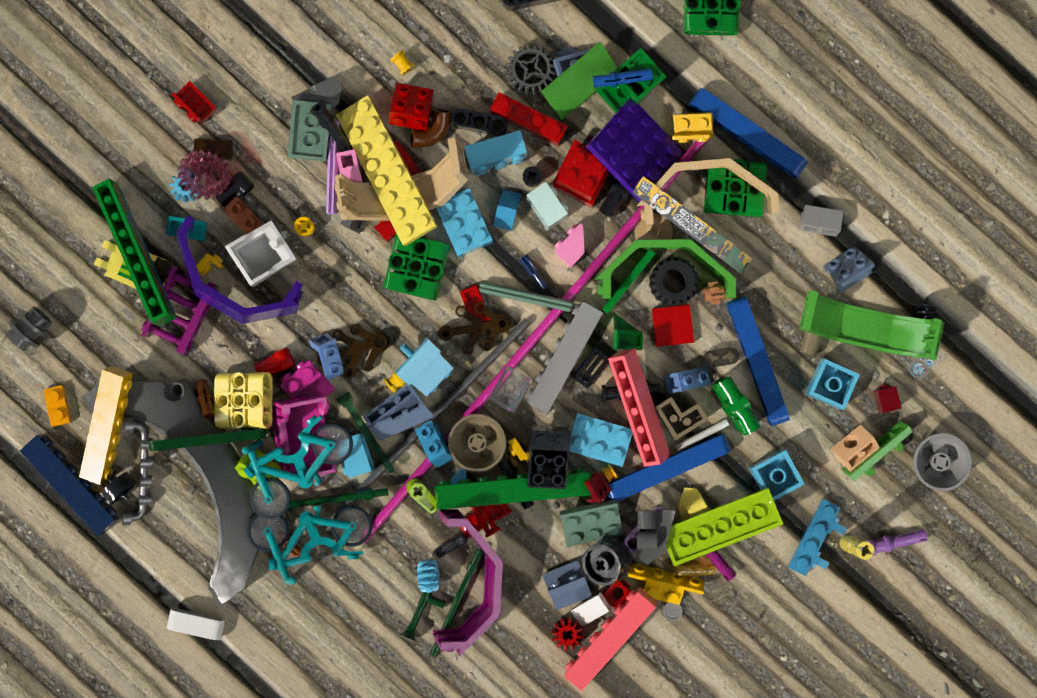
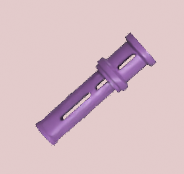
M922 529L898 536L889 537L885 535L876 540L867 539V542L873 545L874 554H871L875 556L876 553L886 551L889 553L894 548L926 542L928 537L926 531Z

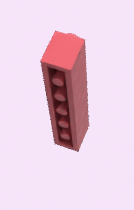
M636 349L619 351L608 360L644 467L660 465L671 455Z
M641 587L636 591L632 590L627 595L625 604L622 605L620 603L613 612L615 615L611 619L608 617L601 625L602 630L599 633L594 632L589 639L590 643L587 647L583 645L577 652L578 657L574 661L571 659L564 667L566 669L564 677L580 691L589 684L656 608L657 601Z

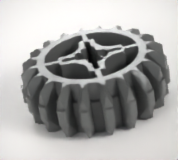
M526 44V50L519 46L520 53L514 50L513 55L515 57H508L511 63H506V68L510 69L506 71V75L510 76L507 80L508 82L515 81L512 84V88L514 89L519 86L518 93L525 89L526 96H528L529 91H532V95L535 96L536 90L542 94V87L545 88L549 85L548 83L554 81L551 77H556L557 73L552 71L555 70V67L551 63H553L555 58H548L551 52L547 51L544 54L545 48L543 46L540 50H537V44H534L533 49H530V44ZM535 56L529 62H526L524 60L520 61L524 57ZM540 59L547 67L546 74L542 73V70L538 68ZM535 64V66H534V71H535V72H534V73H533V72H532V73H529V75H528V68H527V67H529V68H530V66L533 67V65ZM516 65L525 73L522 81L516 75ZM532 78L542 79L538 83L527 84Z

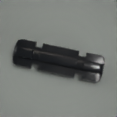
M462 533L437 547L434 552L438 558H441L445 554L466 544L468 538Z

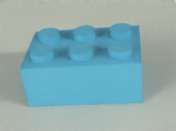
M521 130L464 146L472 174L476 173L477 176L488 173L487 170L492 168L495 170L503 169L506 167V164H521L524 162V159H527V151Z
M470 188L454 194L444 206L436 208L458 258L493 243Z
M577 413L571 431L569 451L623 467L633 432L632 429Z

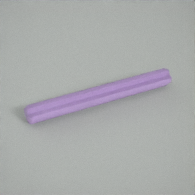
M336 120L335 122L340 128V122ZM329 134L326 213L334 215L337 213V193L334 184L336 183L335 176L338 175L336 153H339V146Z

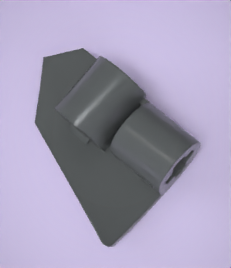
M329 78L291 98L292 101L297 99L331 103L332 110L339 104L343 83L334 78Z
M674 510L637 511L638 558L645 564L649 565L664 553L675 516Z

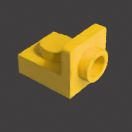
M207 253L196 265L199 276H206L213 269V263L223 270L225 268L222 264L223 260L217 254L211 255Z

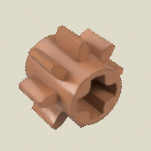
M717 281L708 282V287H703L705 302L710 301V305L720 304V299H725L723 285H718Z

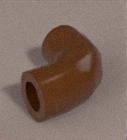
M434 109L432 122L427 127V131L411 129V147H431L442 141L449 131L452 111Z

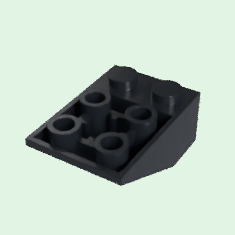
M529 425L527 487L566 489L571 431L568 427Z

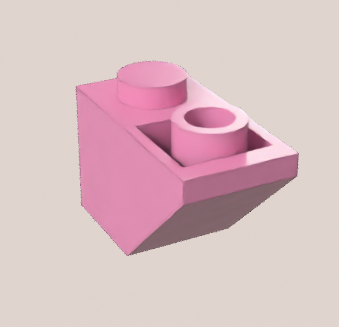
M356 150L336 153L340 174H343L353 182L363 183Z
M581 223L578 226L574 224L567 232L569 236L565 240L561 238L554 246L556 248L554 254L570 268L585 253L584 232Z

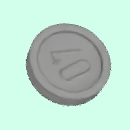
M668 602L663 607V614L666 619L676 621L682 615V607Z

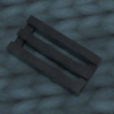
M594 347L572 378L588 389L610 357L597 347ZM597 352L599 355L596 357V359L593 361V363L590 365V367L587 369L584 375L581 378H579L578 375L580 374V372L584 369V367L587 365V363L590 361L593 355ZM601 357H603L604 361L601 363V365L598 367V369L595 371V373L592 375L587 383L584 382L585 378L588 376L591 370L595 367V365L598 363Z

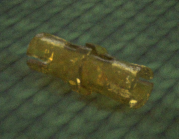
M697 563L676 565L674 573L676 577L691 576L692 578H698V576H713L715 574L714 564Z

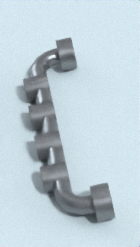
M125 417L124 426L125 433H133L134 429H138L141 433L139 510L134 514H131V510H123V526H129L131 522L141 519L146 513L147 505H151V493H147V486H152V475H148V468H152L153 461L152 456H148L149 441H153V438H149L147 427L141 422L134 421L133 417Z

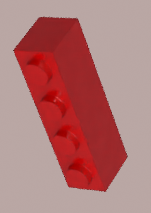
M498 92L490 108L491 114L501 116L507 122L557 147L567 131L566 125Z

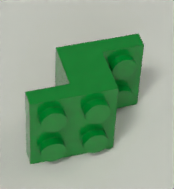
M640 48L619 66L614 73L651 68L652 80L619 84L616 87H599L596 93L616 113L629 98L634 103L640 104L650 95L655 87L666 79V76L644 50Z

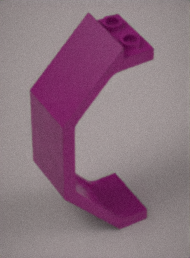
M458 509L439 510V518L447 527H465L485 553L484 592L481 605L459 628L433 630V639L441 650L453 652L455 649L458 655L461 656L500 616L503 562Z

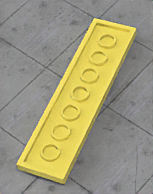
M367 95L338 113L336 116L353 149L356 150L357 157L402 244L406 246L437 228L438 226L371 97Z

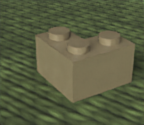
M669 397L655 406L658 416L673 440L679 439L709 420L699 403H695L681 412L673 398Z

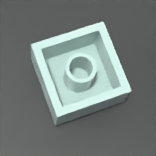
M545 182L527 194L526 200L547 231L567 219V210L569 209L563 200L559 202L557 199L558 193L553 185H548Z

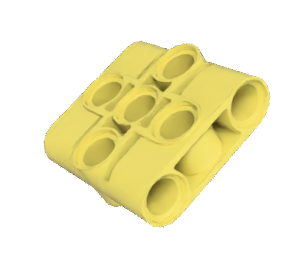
M269 372L218 373L214 381L215 426L219 429L270 428L272 424L273 380Z

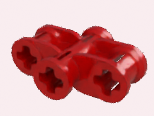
M498 504L479 506L480 512L478 507L474 506L471 507L473 512L465 517L477 531L483 529L487 538L501 530L500 527H497L495 521L510 514L512 509H509L507 504H500L503 511ZM460 527L466 537L469 538L471 535L466 528Z

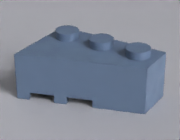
M411 384L404 385L363 416L369 428L380 440H384L434 417L422 397Z

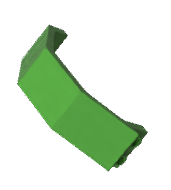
M691 239L635 240L594 279L601 280V283L597 285V293L601 295V299H611V274L635 250L683 249L722 280L725 298H736V278Z
M810 290L806 295L799 330L858 347L936 361L944 322L936 318L920 319L853 306L819 295L818 292Z

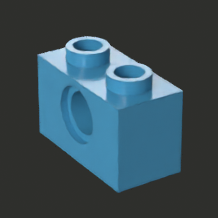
M430 420L415 429L430 463L440 467L453 459L439 425Z

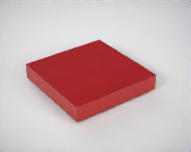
M690 305L651 309L656 347L694 343Z

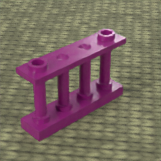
M173 266L166 274L167 281L164 289L170 300L192 309L194 314L188 320L180 316L172 320V322L183 326L186 330L183 337L179 338L155 327V324H152L149 319L142 325L141 331L143 332L141 336L149 338L151 333L176 344V347H178L176 352L187 355L210 305L201 299L195 303L171 292L176 281L192 288L190 279L179 274L181 268ZM208 282L207 284L209 287L213 288L216 291L219 288V286L214 283Z

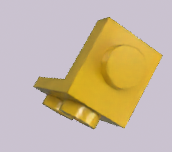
M516 438L510 440L508 449L512 455H517L521 461L525 459L527 462V453L524 452Z

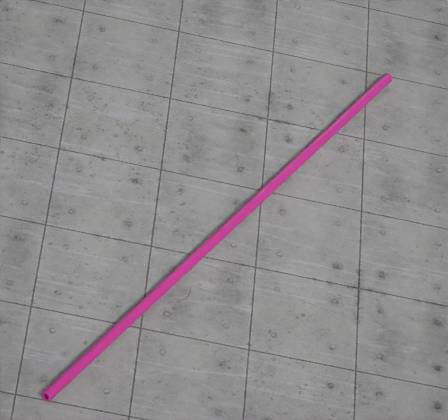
M696 140L677 163L690 162L707 141L697 142ZM682 171L676 172L664 184L661 190L665 192ZM640 206L562 299L572 301L639 223L641 220L640 210L644 209V206ZM553 308L459 420L468 415L476 414L560 316L563 310ZM451 428V429L448 431V433L444 436L445 439H446V441H447V443H448L449 434H450L452 428ZM427 457L374 518L371 535L364 542L365 544L407 496L406 485L408 481L413 478L420 480L433 465ZM369 526L358 537L360 540L366 536Z

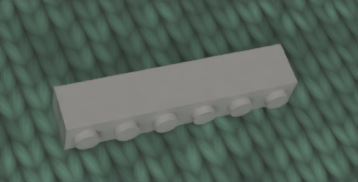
M582 302L581 305L577 304L572 314L575 316L572 322L567 321L563 329L566 332L562 339L560 337L557 339L554 348H556L554 355L549 354L544 363L547 365L545 371H540L535 380L538 382L535 389L531 388L526 396L529 399L528 404L547 414L603 312L585 302Z

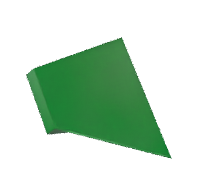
M613 312V350L633 348L642 350L643 331L637 330Z

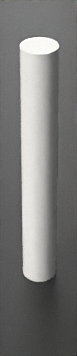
M724 419L680 442L675 447L680 452L729 426V423Z

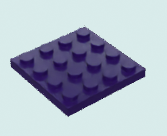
M631 98L627 99L586 146L638 202L641 199L632 192L642 177H645L655 185L683 153L679 146L639 104L634 103Z

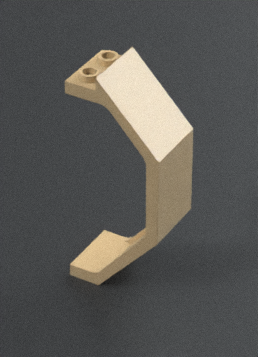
M456 137L448 139L449 153L433 169L412 176L429 210L444 206L468 181L463 144ZM343 174L335 176L336 183L334 188L338 198L336 205L339 212H341V220L390 221L371 183L353 182Z
M731 158L674 163L655 184L661 189L679 171L727 168L765 194L767 197L768 214L780 213L779 194ZM641 200L637 205L644 206V209L640 210L641 221H645V225L654 224L652 207Z

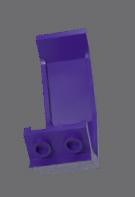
M190 216L186 217L177 231V242L197 298L241 324L296 314L298 312V303L303 294V291H301L303 284L298 281L294 283L282 302L250 308L239 305L204 284L200 279L187 242L195 230V219Z

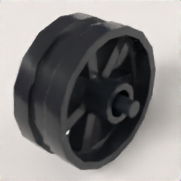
M124 472L115 479L110 477L108 479L110 483L102 490L100 496L106 500L109 506L123 497L127 500L129 498L127 496L128 492L137 482L130 477L128 472Z

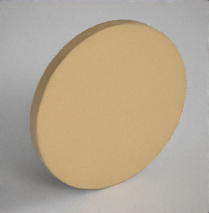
M653 213L654 224L645 225V221L640 220L635 226L636 240H671L673 235L670 221L659 213ZM647 249V250L657 251V250H661V249Z

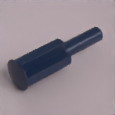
M528 254L522 256L518 261H520L530 276L533 275L543 290L546 289L547 285L537 273L538 268Z

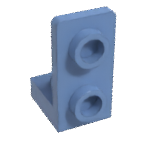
M327 333L310 339V346L319 352L325 378L330 380L343 374L344 370L336 339Z
M707 366L664 375L668 394L711 384Z

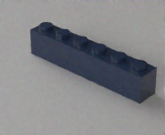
M36 435L20 452L97 536L104 534L120 519L117 516V511L104 502L105 499L100 496L99 492H95L91 488L92 484L89 480L79 477L77 467L65 460V454L52 446L53 442L48 436Z

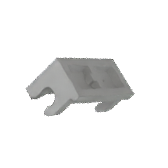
M805 205L801 213L799 231L836 237L841 231L843 211Z

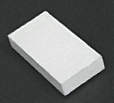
M599 593L574 607L571 612L579 624L584 626L606 614L612 608L602 593Z

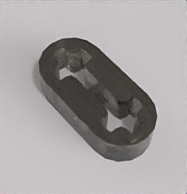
M732 347L709 350L702 356L703 364L707 367L732 365L739 359L738 351ZM728 351H731L732 354H735V357L730 362L728 358L722 359V355H727ZM710 353H712V356H719V360H714L713 364L710 361H706V358L709 357Z

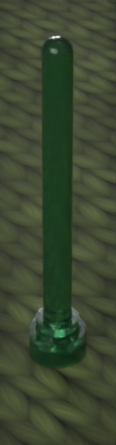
M349 391L336 399L338 404L348 410L387 472L393 473L395 469L352 404V395Z

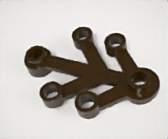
M477 302L474 306L475 312L478 314L483 313L492 320L483 322L467 311L465 306L459 305L455 310L456 315L464 317L472 324L455 328L443 325L439 328L438 336L441 340L448 341L455 335L474 332L470 340L462 347L463 353L470 355L473 353L475 344L485 330L493 329L489 337L481 343V348L484 351H490L493 347V342L500 332H507L511 328V318L504 313L497 315L488 309L483 302ZM477 305H483L484 309L482 311H478L476 309ZM464 308L465 313L460 315L457 310ZM505 320L506 325L503 327L499 326V321ZM448 330L449 336H443L442 331ZM485 342H489L491 345L488 349L483 347ZM469 345L471 346L472 350L470 352H466L464 350V347Z
M354 324L350 328L351 333L369 340V342L362 344L344 335L341 330H335L332 333V337L336 339L335 333L340 332L342 336L340 339H336V341H341L351 346L339 351L340 358L353 355L349 365L343 371L346 377L351 378L355 375V369L364 351L372 349L367 361L362 363V369L365 372L373 370V363L379 352L385 351L389 347L390 340L386 334H372L362 329L359 324ZM355 326L360 328L359 333L353 332ZM378 339H383L384 344L382 346L377 345ZM318 355L317 362L322 366L320 355ZM367 362L371 364V368L369 370H366L364 368V365ZM348 368L353 370V374L350 376L346 374Z

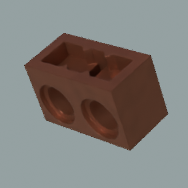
M238 196L223 208L246 234L264 225L259 217Z

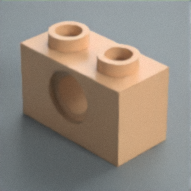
M859 425L841 441L837 442L831 450L836 459L851 472L880 447L875 438L863 426Z

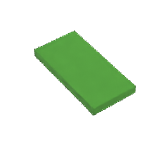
M599 42L541 92L558 118L563 120L596 92L598 88H594L593 76L610 74V72H614L617 69V66L604 45Z

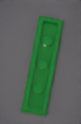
M648 250L613 293L611 299L601 308L602 312L607 315L653 258L655 253L652 250Z

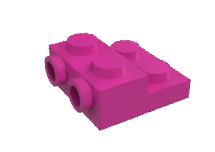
M311 360L300 362L295 367L297 371L292 375L290 373L285 375L281 379L283 383L280 385L291 399L314 396L327 397L335 390L334 386Z

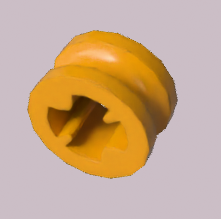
M607 464L606 468H601L610 483L613 478H618L610 464Z

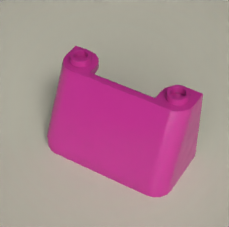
M325 396L273 401L272 422L276 448H283V454L285 455L297 453L302 444L301 440L298 439V434L308 426L306 422L314 415L316 417L323 416V419L312 428L311 434H314L319 427L325 425L324 415L330 409L329 400ZM323 429L318 435L326 437V430ZM310 443L307 454L303 457L307 471L317 458L313 452L312 443ZM316 444V448L319 454L322 452L325 446ZM332 453L327 458V460L331 461L337 460L336 456L332 455ZM278 462L283 471L298 474L294 463ZM323 463L317 474L320 476L336 472L335 466L337 464Z

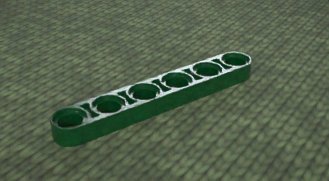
M266 429L149 441V451L266 439Z

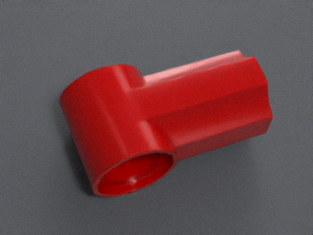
M288 348L279 350L272 354L273 356L254 364L256 372H269L271 375L296 365Z

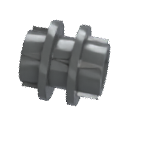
M35 306L28 312L20 309L18 315L21 319L19 321L14 319L8 321L11 329L6 333V336L15 346L23 351H26L30 346L38 348L41 345L38 340L39 336L44 338L50 336L47 328L52 324V321Z

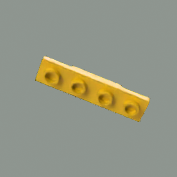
M632 563L628 572V577L644 580L643 590L656 600L680 605L684 590L704 594V580L697 577H690L677 572L673 573L660 568H652L639 563Z

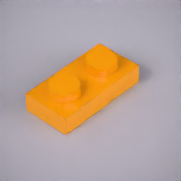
M64 385L43 389L51 427L72 423Z

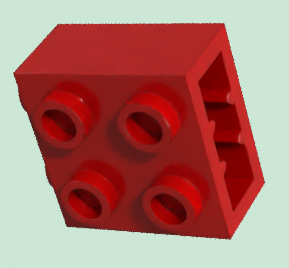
M396 82L389 112V124L427 131L434 89Z

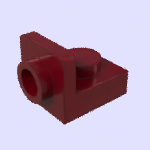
M601 471L595 472L584 482L591 494L587 498L588 503H600L612 491Z

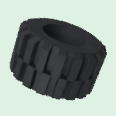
M669 257L659 262L653 268L649 277V287H651L652 295L654 294L655 299L669 306L682 305L690 300L695 292H697V285L699 284L697 279L698 272H695L694 265L691 266L688 260H683L681 257ZM668 271H678L684 277L685 285L680 292L671 293L665 289L663 277Z

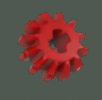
M568 617L567 623L564 622L563 618H560L562 625L555 622L554 626L558 630H551V634L556 635L552 637V641H558L556 644L557 648L564 644V651H567V645H570L571 649L574 650L573 643L581 644L577 638H584L582 633H578L583 628L582 626L576 627L578 625L577 620L571 624V617ZM569 630H571V637H563V631L568 632Z

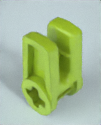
M417 478L409 480L406 489L410 496L430 514L434 513L437 509L436 500L421 480Z

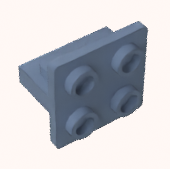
M852 247L823 267L832 276L836 289L842 293L872 274V268L875 265L858 248Z
M577 560L543 574L548 593L556 610L591 597V592Z

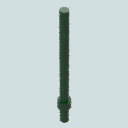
M368 488L359 492L291 500L289 508L358 499L373 500L374 497L389 496L388 488L375 490ZM287 501L275 502V510L284 509Z
M477 549L472 561L468 563L465 577L441 629L450 628L473 575L479 569L478 564L484 551ZM436 642L430 652V655L433 657H437L440 650Z

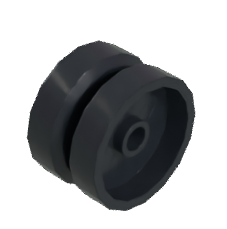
M612 537L604 538L593 544L585 551L582 557V567L586 576L595 584L602 586L613 584L626 575L632 566V556L629 548L621 540Z

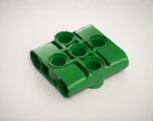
M684 0V34L738 35L741 1ZM694 1L697 3L698 7L691 8L689 7L688 2ZM710 1L714 2L716 8H709L707 3ZM727 2H732V3H734V4H735V8H734V9H729V8L727 7L726 3H727ZM707 21H714L716 23V27H709L707 25Z
M741 159L733 160L766 184L767 163L743 161ZM726 168L707 169L704 213L762 218L764 193L759 191L758 194H753L750 191V184L729 169H727V173ZM712 182H718L721 185V189L719 191L714 190L711 186ZM732 183L739 185V192L731 190L730 186ZM730 202H735L738 205L737 211L730 210Z
M396 233L383 288L437 301L450 245L420 237L404 246ZM420 243L426 245V250L423 253L416 251V246ZM395 250H396V251H400V252H404V253H408V254H410V255H406V254H402V253H397V252H395ZM396 257H400L403 260L400 267L393 266V260ZM428 258H429V259H433V260H437V261H442L443 264H442V263H439V262H435V261L428 260ZM414 262H420L422 265L421 269L417 272L411 269V265ZM433 266L440 268V273L437 276L430 274V269ZM390 270L402 272V273H405V275H403V274H398V273H394V272H390ZM423 278L438 281V283L423 280ZM410 280L417 282V287L414 290L407 289V283Z
M731 376L722 377L711 384L712 389L721 401L720 405L723 411L731 418L740 435H749L761 427L750 410V403L745 395L740 393Z

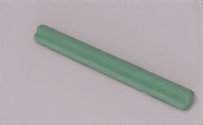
M481 282L479 287L481 293L567 312L571 311L573 305L568 300Z

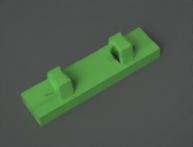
M899 421L876 440L880 447L876 452L851 472L846 467L842 469L843 472L853 481L863 473L871 477L875 473L872 466L892 449L900 452L905 448L901 441L913 432L912 429L904 422Z

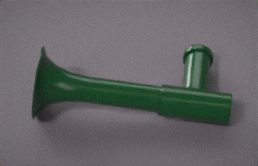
M422 592L408 628L399 634L417 642L415 630L427 603L443 609L446 601L431 596L432 592Z

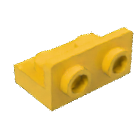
M712 112L673 115L674 135L672 140H678L679 143L689 142V139H697V142H706L714 135Z

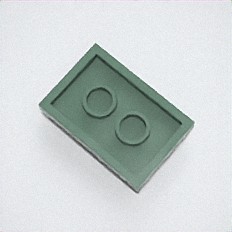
M293 99L288 147L289 158L326 162L329 132L319 125L317 117L313 116L310 112L311 108L319 102ZM325 103V104L327 105V106H326L327 110H328V111L330 112V114H331V106H332V104H331V103Z
M616 499L559 511L567 547L623 535Z

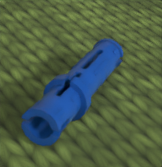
M649 68L621 73L610 72L607 75L593 76L594 88L616 87L619 84L651 81L652 70Z

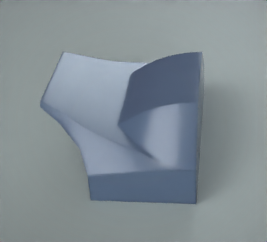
M571 47L554 52L555 59L553 64L557 76H560L589 50L580 51Z

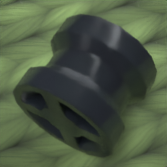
M533 166L526 168L523 172L524 184L528 187L538 186L541 182L540 170Z

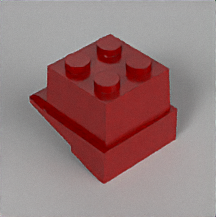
M574 139L552 185L557 191L592 208L609 171L587 149V145Z

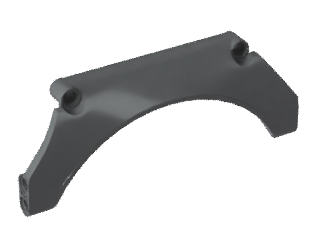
M182 379L170 385H167L165 381L132 380L133 384L128 393L129 402L125 408L124 417H133L135 421L154 428L169 439L224 433L222 429L215 426L214 417L203 418L201 404L197 400L199 395L189 380ZM99 384L82 396L83 401L92 414ZM179 385L182 387V393L179 390ZM231 443L180 448L189 457L202 476L211 495L216 513L218 549L214 572L210 579L208 590L219 606L249 587V580L259 552L258 549L253 547L247 536L248 524L252 517L256 515L250 504V493L254 485L250 479L241 477L235 469L241 458ZM257 488L254 493V502L258 510L277 512L271 503L265 502L262 490ZM259 516L254 520L251 526V537L258 546L261 547L265 538L264 528L275 522L277 518L266 520Z

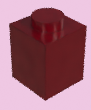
M890 383L878 386V390L873 391L879 413L902 409L896 386H890Z

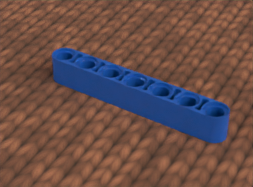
M699 88L690 101L689 105L699 113L712 112L713 123L791 177L797 179L808 164V161L803 156L707 90Z
M746 296L727 302L731 320L770 426L789 421L790 417Z
M722 433L671 455L660 465L646 466L608 483L612 490L607 495L609 501L616 499L618 502L731 452L732 450L725 434Z

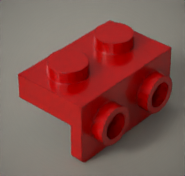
M191 81L179 92L171 94L175 98L174 104L180 109L184 107L188 111L186 116L193 123L198 121L202 125L217 110Z

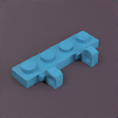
M821 499L787 567L804 576L807 575L810 567L815 569L816 565L827 569L829 562L820 558L821 553L818 551L827 533L831 534L832 530L842 535L845 534L847 528L838 524L840 519L836 518L840 507L825 499Z

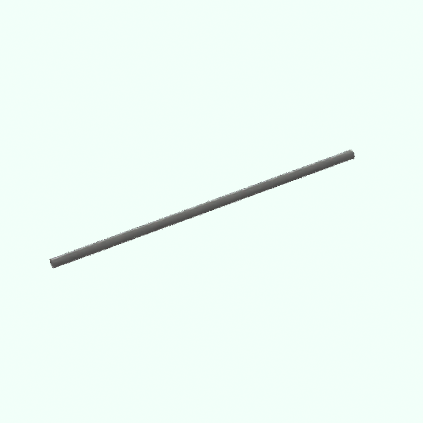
M524 319L432 412L434 417L422 422L418 427L430 420L434 422L530 323ZM414 430L354 492L367 489L418 438L416 431ZM355 500L344 501L337 508V511L346 506H351Z

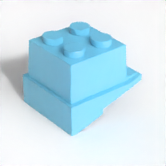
M426 337L424 342L415 351L405 343L401 345L400 349L408 358L395 370V373L406 384H412L424 395L428 396L436 391L438 384L442 380L450 376L453 367L439 354L441 351Z

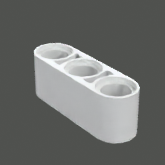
M171 608L166 628L207 639L221 640L225 620Z

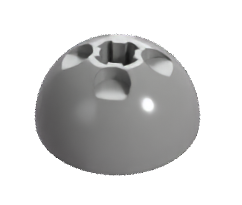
M946 433L934 434L925 438L917 446L913 456V467L918 479L927 487L937 491H949L959 487L969 476L972 465L971 454L965 443L956 436Z

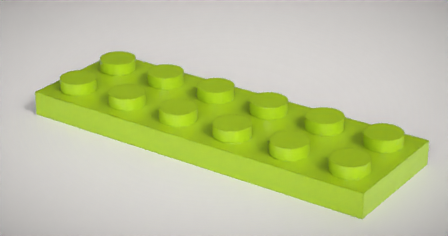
M767 487L672 524L666 548L673 565L676 566L781 526L783 522Z

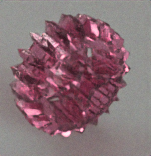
M202 148L199 152L194 149L191 154L187 153L185 158L181 159V165L178 167V178L181 179L180 185H186L184 191L190 190L191 196L197 194L198 200L202 196L206 200L210 196L213 199L216 198L217 194H223V190H226L228 187L227 183L230 182L229 175L231 172L227 169L228 163H222L224 157L218 158L217 152L214 155L210 154V149L206 153H204ZM189 167L193 169L194 179L190 175ZM214 170H216L218 173L219 181L215 179L216 177L213 174Z

